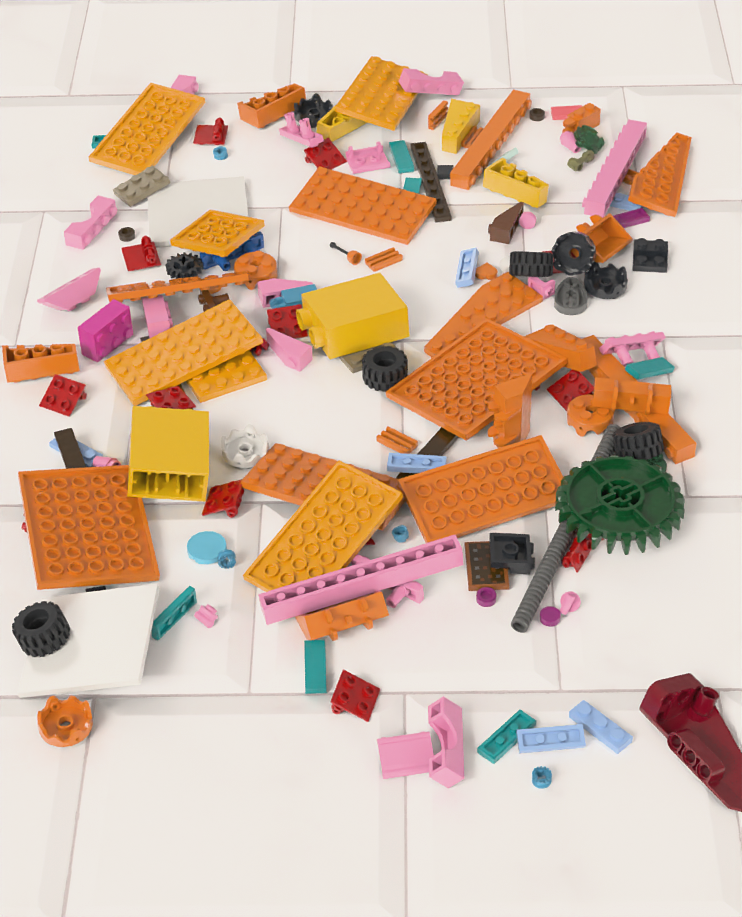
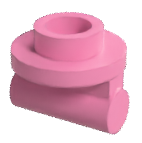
M573 591L565 592L560 599L561 608L559 611L565 615L568 612L576 611L581 605L578 594Z
M207 604L206 606L201 605L200 609L194 614V617L207 628H211L218 615L216 614L217 610Z

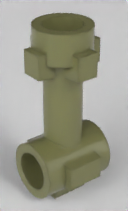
M587 150L582 153V157L579 159L571 157L567 162V166L579 172L583 168L584 162L589 163L594 160L595 154L592 150Z

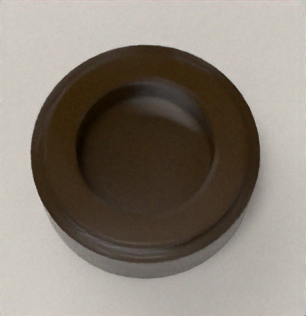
M541 108L531 109L529 112L530 120L536 122L544 120L545 111Z
M131 227L121 228L118 231L119 239L123 242L134 240L135 230Z

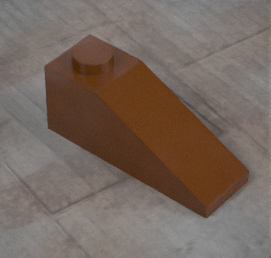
M524 202L517 203L494 218L492 224L488 226L490 241L510 244L519 226V218L524 213Z

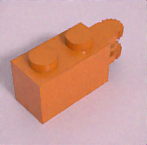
M587 103L569 113L567 119L563 121L565 128L562 130V133L570 131L579 137L600 125L601 109L594 104Z

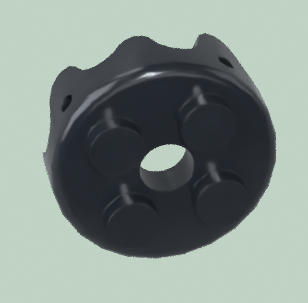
M317 93L313 94L309 100L302 98L299 105L294 103L296 120L299 122V120L303 121L304 118H309L311 128L317 127V122L333 108V104H331L329 99L323 102Z
M571 231L559 236L551 250L552 254H554L553 266L569 276L579 275L588 271L596 259V248L592 239L579 231ZM573 248L579 251L577 258L571 255Z
M594 262L589 271L585 272L584 287L590 295L596 298L616 299L627 290L628 279L624 266L618 269L612 263H609L606 267L601 268L598 262Z

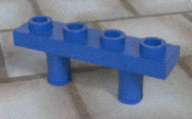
M261 231L255 233L249 240L245 241L226 257L201 252L200 258L203 262V269L206 270L219 265L223 271H228L231 268L230 260L264 248L263 233Z

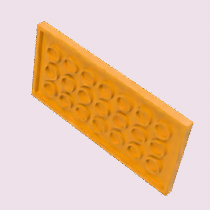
M371 56L337 103L335 112L395 131L418 93L405 92L399 83L403 68H410L397 65L393 61L382 60L377 56Z
M150 82L88 156L89 162L133 175L139 174L152 165L155 167L206 103L205 98Z
M229 299L103 362L131 403L137 406L149 400L146 394L177 386L263 343V339Z
M338 460L243 574L244 580L268 592L346 568L403 498L402 492Z

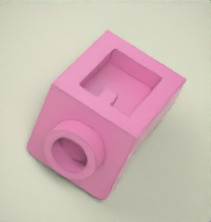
M528 277V286L541 294L543 300L555 294V280L552 279L545 283L538 277Z

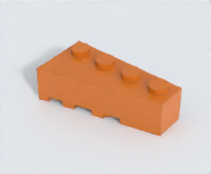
M293 83L277 89L276 93L267 92L264 93V97L258 99L256 97L250 98V102H238L240 120L257 128H264L265 125L277 121L285 114L288 115L289 112H293L294 103L299 105L302 98L306 99L305 87Z
M553 324L546 325L544 328L524 336L567 357L568 364L564 366L566 368L583 372L597 366L594 345Z
M39 344L35 345L34 348H25V345L9 348L8 345H2L7 383H17L29 379L35 380L47 376L54 377L55 374H73L80 371L75 344H52L50 347Z

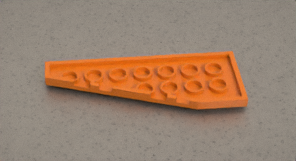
M676 132L668 143L634 176L628 201L675 217L692 137Z
M244 271L222 274V277L208 275L205 279H201L199 276L169 280V283L158 280L152 282V285H148L146 282L107 287L106 292L109 302L114 299L122 303L124 299L137 301L141 300L140 297L144 296L156 298L158 294L164 293L165 296L175 295L177 291L190 293L196 288L208 290L210 286L216 285L217 288L227 287L229 283L242 285L249 278L248 273Z
M506 272L482 285L424 346V352L432 358L486 318L502 325L543 302V296L517 277Z

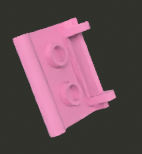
M380 141L376 142L374 147L353 150V147L349 146L348 151H345L346 160L352 174L391 167Z
M429 731L381 737L376 740L383 779L429 773V759L434 756Z

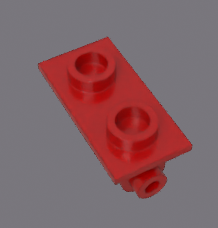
M589 535L580 543L577 542V537L574 538L569 548L570 552H567L562 559V565L565 568L574 567L576 573L579 572L592 550Z

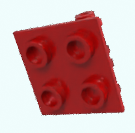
M221 117L215 120V125H197L193 144L225 145L228 125L224 124V120Z
M329 137L324 139L323 142L318 143V146L308 147L303 150L306 153V163L313 162L317 169L320 166L332 170L347 162Z
M147 235L142 237L141 244L121 248L127 271L161 265L154 241L151 242V238Z
M302 305L268 309L267 320L270 329L294 339L308 337L307 329H300L296 317V310L302 309Z
M572 369L546 390L567 411L569 403L574 398L581 395H593L594 386L579 371Z
M55 374L39 406L70 417L78 400H85L87 397V393L84 391L86 384Z
M179 386L146 394L151 406L156 408L184 410L196 407Z
M241 480L211 487L201 515L204 516L225 510L229 517H235L238 514V508L241 505L242 496L245 492L244 488H242Z
M343 669L330 701L332 703V712L340 714L345 710L369 722L380 688Z

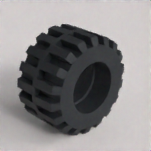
M513 251L510 253L509 274L523 277H550L553 275L554 254L550 252Z
M384 345L374 347L363 355L362 378L365 385H368L370 389L386 392L408 376L407 355L397 347L393 348L392 346Z
M632 423L617 429L612 434L615 452L619 457L633 456V459L648 460L664 451L661 428L656 423Z
M41 601V603L35 602L33 605H28L25 607L26 609L21 610L18 616H15L14 623H12V633L22 651L28 656L37 657L39 655L44 657L46 654H53V651H58L61 648L60 646L64 645L67 642L66 639L70 636V627L63 612L57 604L51 601L48 603L46 601Z

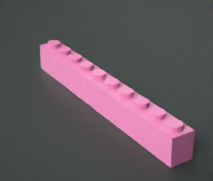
M629 119L627 124L623 125L622 133H619L618 140H615L613 148L610 149L609 156H606L605 164H602L600 172L597 173L596 181H593L591 189L588 190L587 198L584 197L582 207H584L585 215L592 216L596 214L602 218L605 216L646 137L647 122Z
M456 535L445 537L258 594L261 611L267 625L462 566L463 551Z

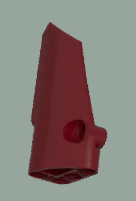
M692 673L677 675L652 683L641 702L639 711L667 738V744L675 755L728 809L742 812V752L716 707L719 693L711 687H705Z

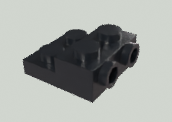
M634 239L632 271L667 273L668 241L663 239Z
M489 533L490 567L510 568V574L530 575L531 569H535V557L531 556L534 553V543L530 542V534Z

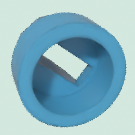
M399 525L392 530V535L397 542L404 543L409 537V532L406 526Z

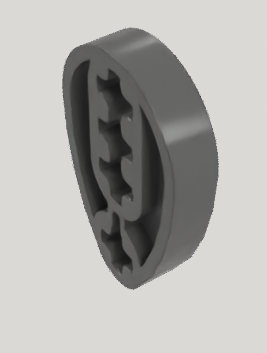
M575 277L565 278L555 291V309L561 314L570 316L581 314L587 309L588 296L583 284ZM569 296L573 297L572 307H569Z

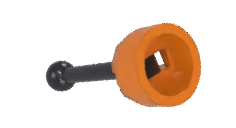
M330 242L329 244L330 248H335L346 254L347 260L351 264L357 265L362 259L360 252L355 250L347 252L337 246L335 242Z

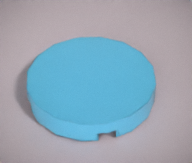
M213 531L199 532L193 535L187 543L189 558H192L198 564L208 565L216 563L218 561V553L227 549L225 538Z

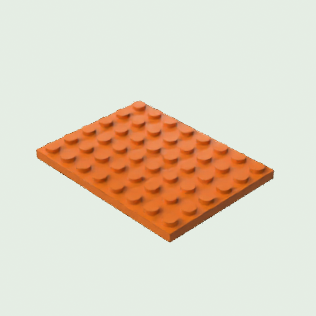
M486 318L387 390L386 397L467 441L494 420V411L489 412L488 405L494 400L495 385L532 374V390H534L568 364L567 357Z
M129 465L18 471V481L37 590L160 580L159 568L143 500L140 497H127Z

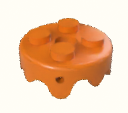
M262 251L249 252L240 256L235 261L234 272L246 271L248 273L249 280L245 281V285L249 290H253L259 281L277 279V263L270 254Z
M593 395L578 396L567 407V423L575 428L576 433L580 437L585 436L586 432L590 430L599 435L608 425L613 424L614 411H611L610 408L592 407Z
M54 695L50 696L47 699L46 706L41 711H38L37 725L41 738L48 744L56 747H68L78 744L92 730L93 720L88 701L82 702L73 695L69 696L67 700H59ZM64 722H71L68 726H61Z

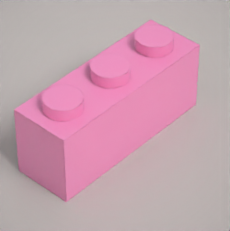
M158 295L156 298H142L149 338L173 327L168 301H164L163 295Z

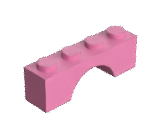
M403 68L399 83L405 92L459 95L464 84L459 74L451 71H443L441 77H431L417 69Z
M98 195L90 203L91 218L83 222H72L64 231L66 245L84 250L117 214L115 199Z
M443 696L428 706V724L434 729L441 743V752L429 759V777L450 788L464 779L462 708Z

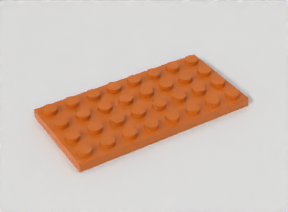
M319 166L289 205V211L408 245L437 204L436 198Z
M542 435L398 479V485L425 543H429L452 535H456L459 538L555 507L556 490L561 484L563 475Z
M275 443L241 480L242 488L301 506L338 461L319 456L318 454L308 453L301 449L291 448L284 444ZM348 464L402 492L397 478ZM404 496L380 525L379 530L383 531L406 502Z

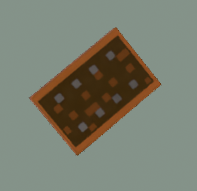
M489 541L464 542L468 591H478L484 587L494 590H509L508 568L490 567Z

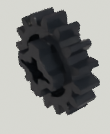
M183 252L181 255L177 253L176 257L171 256V259H167L165 264L167 275H170L171 279L175 277L176 279L196 277L198 274H202L203 270L202 259L198 258V255L193 256L192 253L187 255L186 252Z

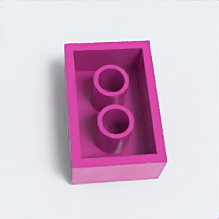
M113 299L77 327L83 356L98 363L133 335L129 306Z

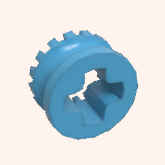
M219 146L213 149L216 160L228 158L225 147Z
M226 549L218 553L219 567L229 569V567L233 568L235 566L236 555L234 551Z
M546 766L534 768L532 771V784L539 789L550 786L552 780L551 770L546 768ZM546 776V779L538 780V777Z

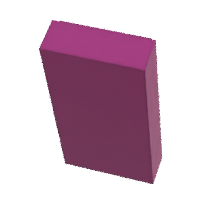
M643 208L613 215L623 228L650 222V216Z

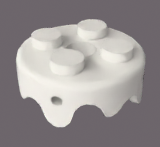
M247 424L243 430L232 429L227 438L226 436L221 437L222 457L229 465L240 469L254 467L269 450L266 434H259L252 424Z

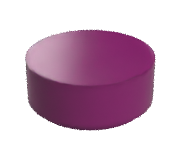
M484 587L476 593V602L482 607H491L497 601L496 591L492 588Z
M547 606L540 611V622L543 625L553 627L559 624L561 619L559 609Z

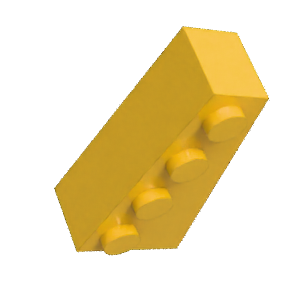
M451 98L442 132V151L458 153L463 139L480 122L479 104Z
M335 105L317 122L316 133L322 135L323 140L329 137L333 142L368 122L335 112Z
M502 157L484 169L483 187L488 188L490 191L501 193L506 197L516 199L518 202H524L534 208H539L547 202L549 184L535 176H528V172L525 170L520 171L516 169L517 165L506 163L507 160Z

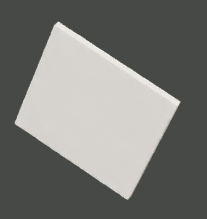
M244 176L171 182L148 196L149 237L151 242L154 241L156 247L171 246V238L209 210L248 217Z
M158 584L42 598L41 601H46L47 603L51 601L60 607L69 624L70 636L66 639L67 642L60 646L61 648L58 651H53V654H46L44 657L27 655L17 692L18 696L24 698L141 684L160 590Z

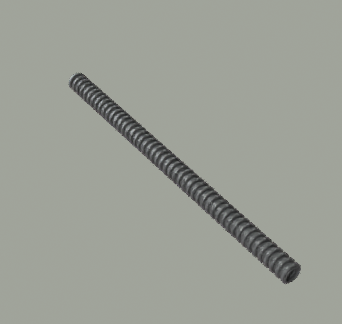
M608 425L591 462L595 460V457L607 458L613 455L615 447L612 434L621 428L619 425ZM568 519L560 522L510 623L511 627L517 632H527L577 528L568 534L566 533Z

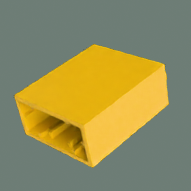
M380 272L301 294L303 308L296 310L299 327L301 330L309 329L312 346L315 349L321 347L329 359L410 337L408 307Z
M133 406L127 497L206 502L209 477V411Z

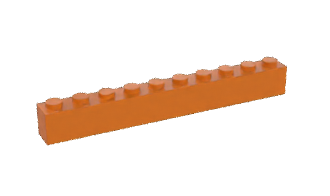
M512 90L450 172V186L469 190L475 184L478 176H481L484 168L494 158L495 153L501 149L509 134H512L515 126L525 116L526 111L531 108V93Z
M594 335L582 339L595 347L597 366L588 369L594 378L637 381L625 370V367L612 353L601 354L599 348L603 344ZM624 410L634 419L635 423L652 422L660 426L664 444L663 452L675 465L695 457L696 442L669 413H650V415H645V412Z

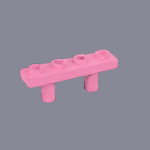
M294 112L284 115L287 126L279 129L280 135L309 147H316L318 143L324 141L322 135L311 130L309 118H304L303 121L299 120L300 126H298Z
M655 331L647 334L638 333L634 336L624 335L620 338L610 337L604 341L605 343L599 349L602 355L617 353L622 365L626 367L627 364L633 363L629 354L630 350L644 349L649 360L660 358L655 347L666 337L663 332L655 333Z
M357 554L351 561V564L353 566L370 561V559ZM409 581L390 587L388 589L392 590V593L386 598V604L391 608H396L403 597H407L420 604L424 599L423 586L417 581Z

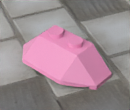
M100 267L88 270L37 299V302L60 311L67 310L69 312L77 308L76 304L80 302L83 304L91 300L90 296L96 293L101 273Z

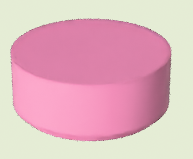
M532 212L522 213L519 218L520 226L525 229L533 228L537 220L536 216Z

